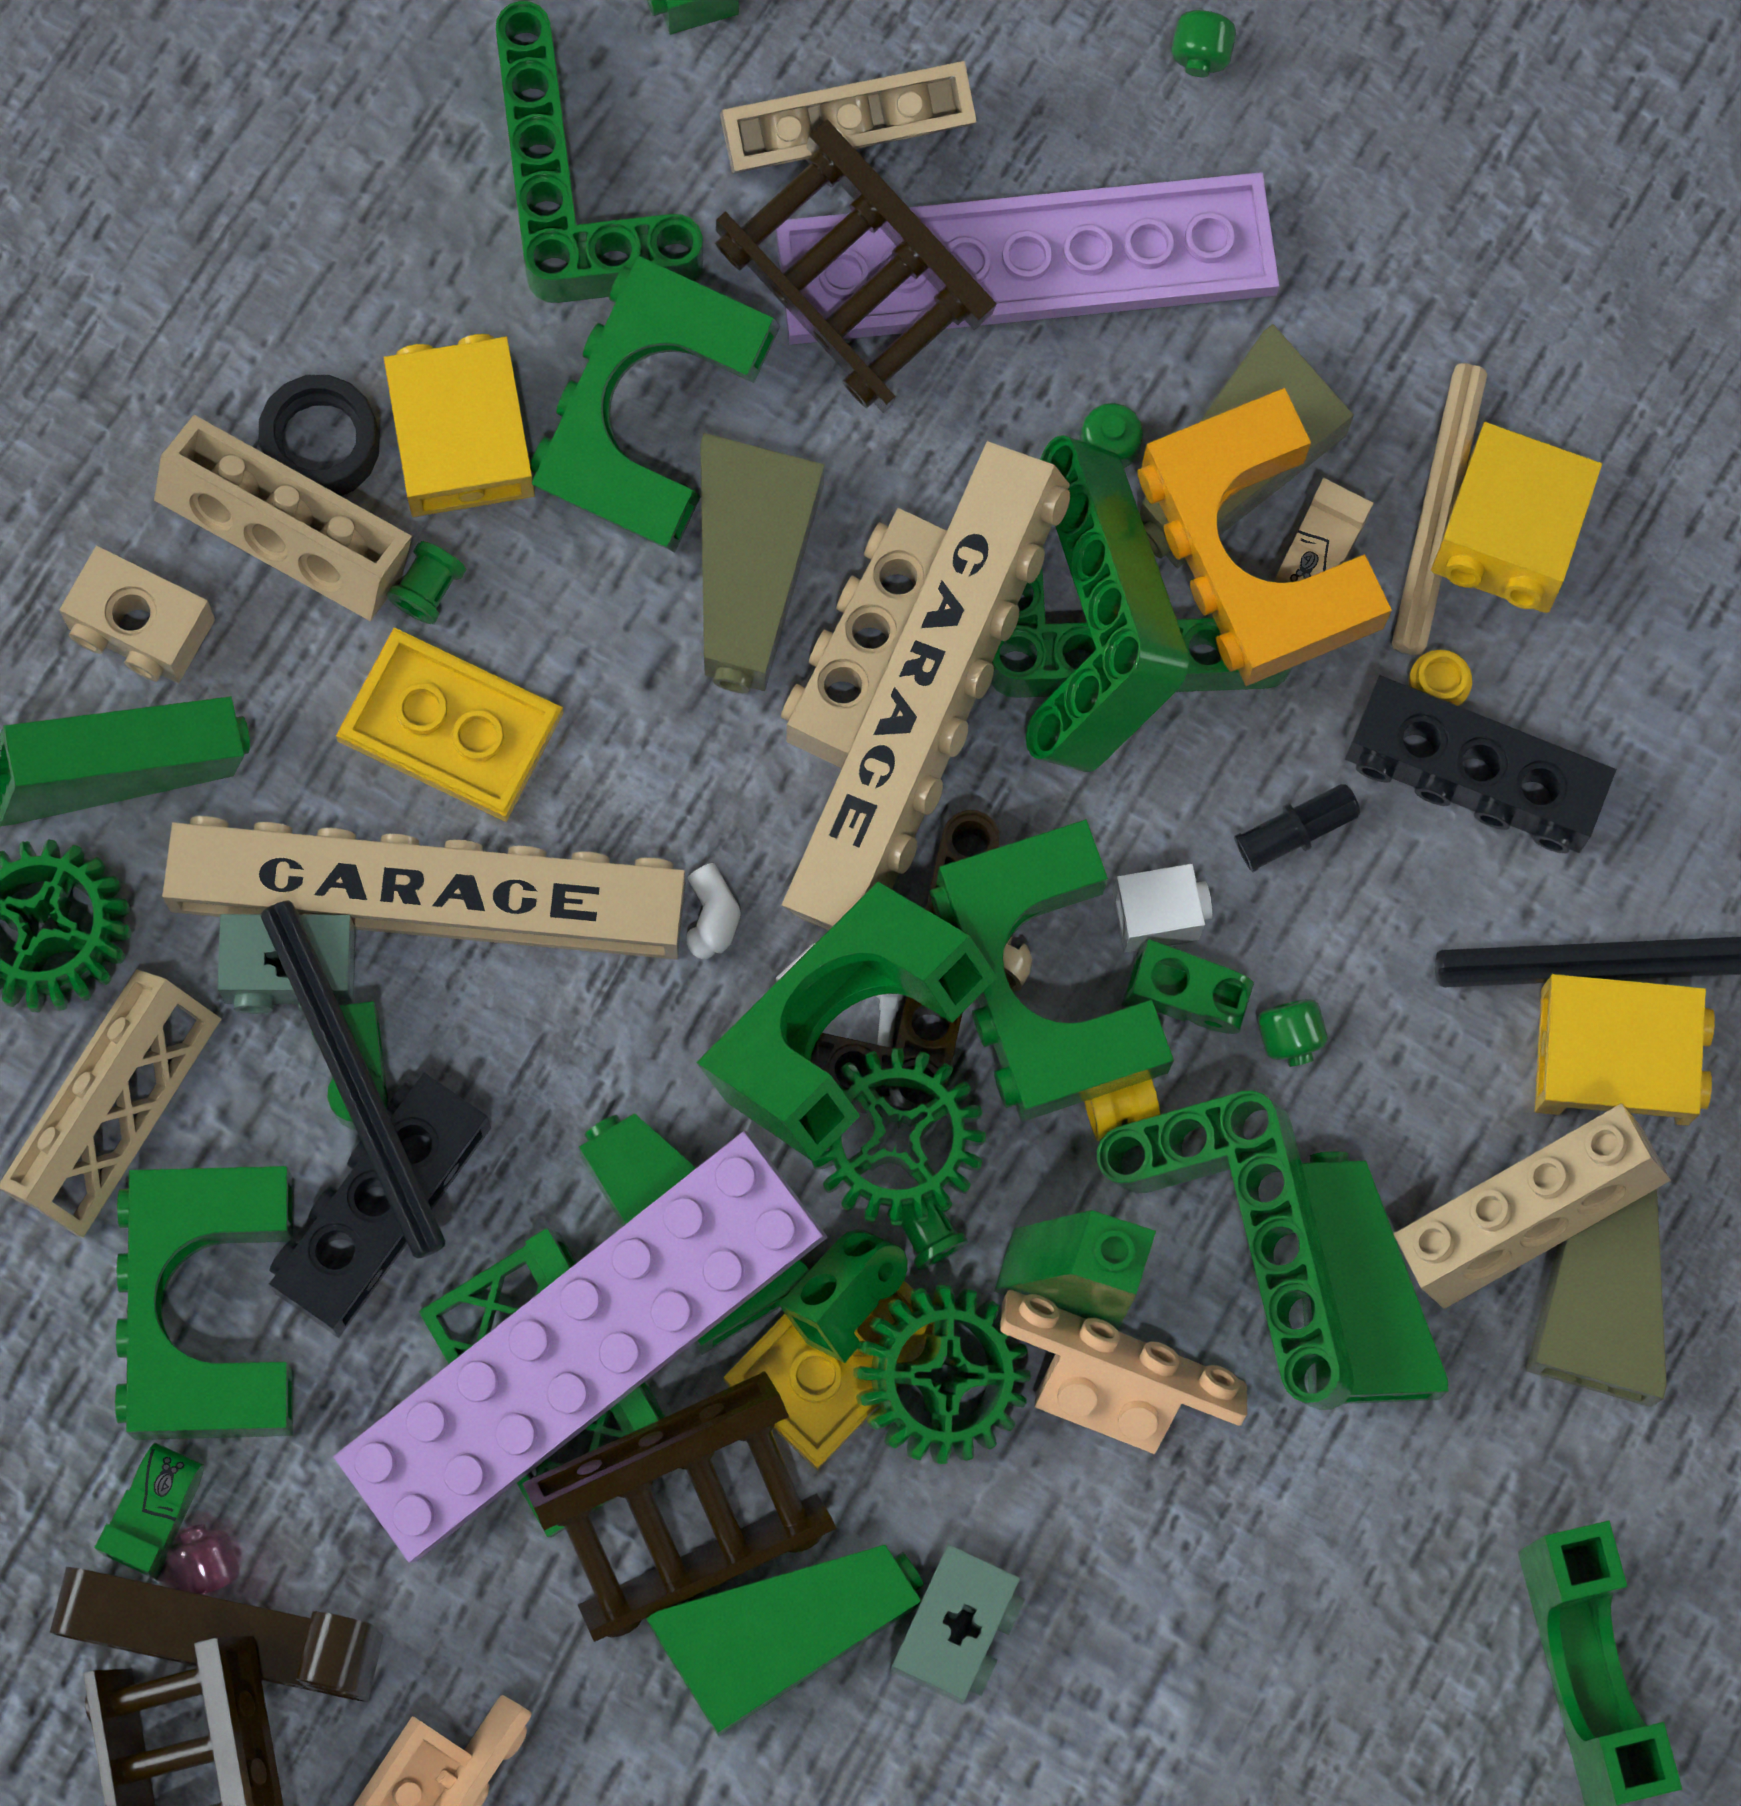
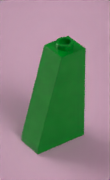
M232 696L3 725L0 733V827L233 777L244 758V754H248L250 750L247 722L244 716L236 717Z
M635 1113L622 1121L618 1115H612L600 1121L585 1133L588 1141L579 1146L583 1163L622 1226L626 1225L696 1169L695 1166ZM798 1260L694 1342L701 1355L780 1308L779 1303L808 1273L809 1269Z
M1341 1151L1320 1152L1310 1155V1163L1301 1164L1354 1376V1386L1351 1395L1343 1404L1440 1400L1449 1391L1448 1377L1367 1161H1349L1348 1153ZM1312 1297L1302 1298L1304 1327L1313 1320L1315 1314V1303ZM1326 1360L1318 1361L1308 1368L1309 1393H1318L1324 1390L1331 1378V1368Z
M1093 1210L1014 1228L994 1292L1006 1295L1008 1290H1014L1024 1295H1040L1052 1301L1062 1310L1085 1319L1098 1318L1104 1320L1119 1330L1136 1297L1156 1231Z
M881 1545L659 1610L646 1619L651 1630L719 1737L918 1608L921 1600L915 1591L924 1586V1583L904 1552L893 1557L887 1546Z

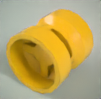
M1152 1079L1084 1101L1088 1120L1097 1141H1100L1107 1132L1122 1126L1123 1123L1126 1125L1160 1115L1159 1103Z

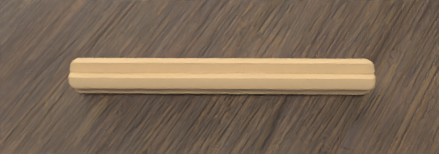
M1460 363L1457 364L1452 373L1392 640L1393 649L1401 653L1418 656L1422 655L1427 647L1442 576L1434 574L1431 571V567L1442 542L1466 473L1487 379L1486 370L1480 366Z

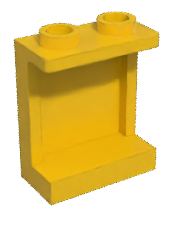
M474 334L459 340L458 345L433 348L427 344H414L399 349L396 355L383 357L406 493L412 517L535 497L534 487L531 484L532 474L507 336L494 338V336L489 334Z
M1484 422L1468 460L1466 473L1431 571L1434 574L1447 578L1457 586L1482 590L1504 598L1516 607L1535 609L1543 613L1550 612L1564 582L1603 463Z
M1552 974L1541 988L1535 1113L1560 1115L1566 1108L1609 1111L1622 1103L1629 1113L1675 1117L1676 1125L1689 1126L1700 1115V1109H1708L1712 1092L1711 1072L1702 1070L1703 1046H1711L1715 1026L1714 1010L1705 1008L1706 988Z

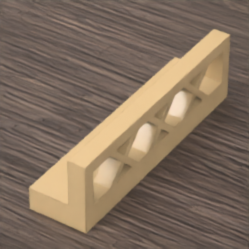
M136 969L2 1178L0 1190L15 1200L37 1209L73 1234L84 1238L218 1026L221 1018L167 979ZM178 1006L196 1019V1022L182 1043L166 1047L163 1026L174 1008ZM153 1063L156 1085L147 1098L131 1102L129 1079L137 1067ZM119 1118L122 1139L112 1153L96 1157L94 1134L102 1122ZM84 1173L87 1194L75 1213L71 1215L53 1203L52 1200L66 1178Z

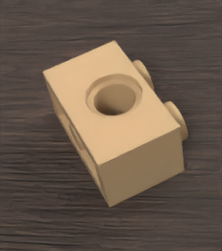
M98 546L94 548L59 609L68 629L71 630L69 637L77 644L97 654H102L104 649L108 648L126 657L124 664L138 675L155 682L162 675L178 684L215 621L208 600ZM144 610L150 613L148 622L140 629L128 631L119 627L122 618L131 611Z

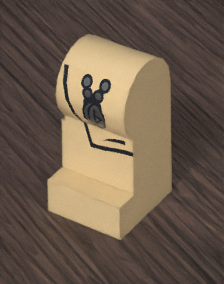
M1323 478L1274 582L1288 583L1300 581L1345 563L1366 524L1374 503Z

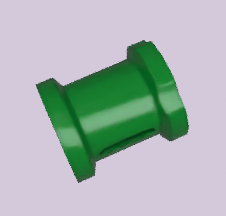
M421 541L413 550L416 558L399 586H391L386 596L391 603L409 616L427 624H435L440 615L436 608L453 580L461 579L467 569L456 557L442 548L429 542Z
M932 1197L924 1201L928 1209L929 1218L927 1222L918 1223L914 1215L913 1205L902 1207L903 1221L901 1227L917 1254L913 1261L918 1270H923L941 1262L968 1243L963 1232H955L945 1212L937 1207ZM891 1208L888 1210L889 1212L887 1213V1215H888L889 1218H890Z

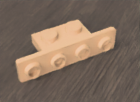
M1008 1290L1002 1301L1001 1332L1055 1354L1035 1393V1408L1153 1454L1158 1450L1181 1404L1238 1426L1242 1425L1247 1416V1384L1238 1379L1231 1371L1221 1366H1204L1181 1357L1165 1344L1153 1341L1143 1342L1118 1332L1114 1326L1098 1318L1085 1319L1062 1310L1052 1301L1040 1295H1024L1014 1290Z
M501 1695L465 1750L412 1716L353 1806H482L489 1792V1780L501 1762L512 1757L522 1745L527 1733L525 1725L531 1718L532 1712L508 1697Z

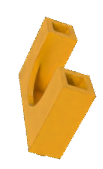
M1285 388L1147 443L1141 464L1142 468L1137 471L1140 485L1147 500L1151 504L1159 502L1168 523L1164 524V533L1173 555L1177 560L1185 557L1195 579L1190 580V588L1196 605L1204 616L1211 613L1219 628L1221 635L1216 637V642L1224 664L1231 672L1238 669L1245 686L1383 630L1392 612L1365 554L1300 581L1276 583L1256 578L1243 571L1231 560L1222 546L1217 529V513L1223 504L1238 491L1302 465L1305 462L1311 441Z

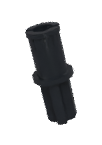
M1340 784L1294 808L1289 803L1284 805L1282 814L1242 834L1235 835L1234 839L1247 867L1252 872H1255L1267 863L1299 847L1304 851L1311 849V841L1358 818L1360 815L1359 803L1353 791L1346 784Z

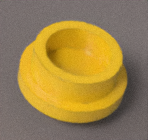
M1432 650L1420 656L1414 663L1409 674V687L1460 706L1465 702L1471 691L1472 673L1465 660L1456 653L1448 650Z

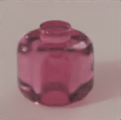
M205 1524L189 1527L180 1532L182 1540L174 1543L168 1549L167 1562L178 1590L201 1595L207 1594L231 1584L239 1576L240 1567L231 1538L223 1530L207 1531Z

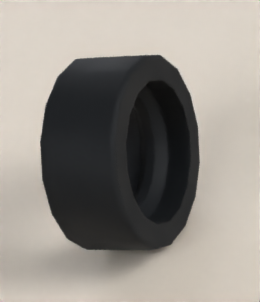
M304 375L284 383L268 398L260 415L258 442L262 453L340 496L353 492L371 475L379 457V430L367 398L350 382L332 375ZM312 406H333L341 409L351 418L356 429V443L351 454L340 464L327 469L307 470L297 466L287 456L283 447V430L287 422L297 412Z

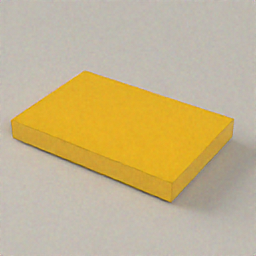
M394 627L340 726L336 738L343 745L507 822L564 713L563 707Z
M904 1281L899 1290L892 1296L880 1299L878 1306L854 1332L859 1341L879 1343L881 1336L871 1329L869 1323L873 1317L884 1319L891 1325L895 1322L888 1309V1303L891 1300H901L912 1312L910 1295L913 1288ZM786 1314L723 1377V1381L732 1387L765 1371L779 1392L789 1415L788 1418L775 1423L773 1429L817 1471L879 1407V1404L868 1406L858 1404L856 1395L861 1391L873 1388L872 1380H862L853 1376V1369L855 1367H871L873 1356L862 1354L857 1349L846 1363H843L808 1345ZM932 1323L917 1330L906 1341L900 1351L897 1363L913 1361L921 1355L925 1347L926 1334L932 1333Z

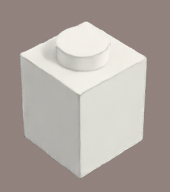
M1193 864L1122 875L1116 878L1112 893L1124 953L1139 950L1148 939L1164 945L1199 940L1205 926L1204 920L1212 919V903L1206 881L1196 882Z

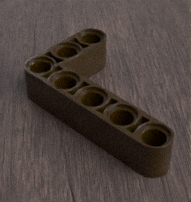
M964 810L956 813L947 821L941 838L930 890L938 888L936 882L940 866L968 858L959 854L953 846L952 842L958 836L963 834L979 836L986 844L987 850L985 852L999 848L1000 832L996 823L987 814L978 810ZM929 892L926 910L936 915ZM907 996L895 1047L903 1050V1068L914 1070L916 1057L920 1052L929 1054V1063L925 1074L932 1078L943 1064L947 1063L951 1066L963 1013L951 1023ZM935 1015L945 1022L948 1031L940 1039L927 1041L920 1038L914 1032L912 1024L920 1016ZM821 1033L813 1048L810 1062L829 1073L838 1085L847 1090L848 1088L843 1086L836 1078L835 1073L837 1069L848 1062H858L867 1068L866 1054L873 1051L876 1052L880 1059L882 1070L892 1068L891 1054L894 1048ZM898 1086L884 1087L876 1090L881 1098L884 1097L890 1106L900 1111H910L921 1104L926 1105L933 1100L929 1098L921 1103H913L901 1095ZM858 1101L854 1105V1108L857 1110V1112L867 1114L865 1109Z
M66 1567L50 1633L57 1636L193 1666L198 1664L194 1643L216 1637L254 1636L262 1681L362 1702H368L383 1641V1635L372 1624L345 1616L312 1611L311 1618L74 1567Z

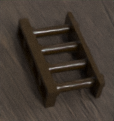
M826 119L808 137L807 149L812 153L807 159L809 166L742 227L725 211L716 219L715 231L721 238L715 244L725 258L739 271L747 265L848 374L842 380V383L863 407L868 408L874 403L882 413H885L893 405L896 397L885 385L886 382L952 322L959 325L965 320L975 330L993 314L997 303L831 122ZM838 182L854 199L849 205L852 212L786 272L782 273L758 246L826 184L833 187ZM881 228L896 245L891 251L894 258L825 320L800 292L868 230L875 233ZM923 274L939 292L934 296L936 304L867 366L844 341L843 337L910 276L917 279Z
M765 1371L523 1483L543 1530L555 1525L565 1527L592 1587L595 1597L578 1604V1608L594 1642L604 1637H620L636 1629L643 1619L655 1612L669 1608L786 1552L797 1553L805 1551L816 1545L823 1535L837 1529L831 1515L817 1493L800 1500L771 1432L775 1423L788 1418L789 1415L779 1392ZM738 1440L747 1441L777 1511L743 1528H740L711 1461L715 1451ZM678 1468L687 1471L716 1537L715 1541L681 1557L650 1489L654 1479ZM615 1497L626 1499L656 1567L621 1585L616 1578L589 1517L592 1508Z
M254 1636L216 1637L194 1643L198 1663L196 1668L138 1684L134 1682L132 1668L93 1670L83 1673L86 1689L85 1710L92 1725L105 1806H155L151 1783L152 1777L215 1762L221 1800L220 1803L208 1806H284ZM203 1695L209 1727L208 1735L146 1751L139 1711Z

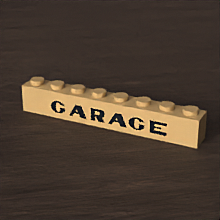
M989 441L986 442L782 903L783 907L800 919L830 930L877 882L892 889L898 874L905 873L910 867L917 849L915 836L924 815H930L940 800L943 789L941 777L950 756L955 757L959 754L968 734V723L966 720L976 698L981 699L990 687L994 673L992 661L1001 641L1008 640L1015 630L1019 618V607L1017 604L1026 584L1034 582L1041 571L1045 556L1043 545L1052 525L1057 526L1067 512L1070 501V492L1068 490L1070 484L1055 465Z
M209 816L192 817L190 824L172 822L162 895L168 909L172 913L220 917V914H261L263 910L271 905L289 900L294 904L298 915H350L355 930L678 960L685 896V871L673 869L674 864L664 859L639 858L635 860V865L610 863L608 856L594 852H575L572 854L571 859L546 857V851L530 846H512L508 848V854L485 852L482 845L466 840H448L445 842L444 848L420 846L417 838L402 834H385L381 836V842L356 840L355 833L337 828H322L318 830L317 836L292 834L291 827L273 822L255 823L253 830L228 828L229 823L227 821Z

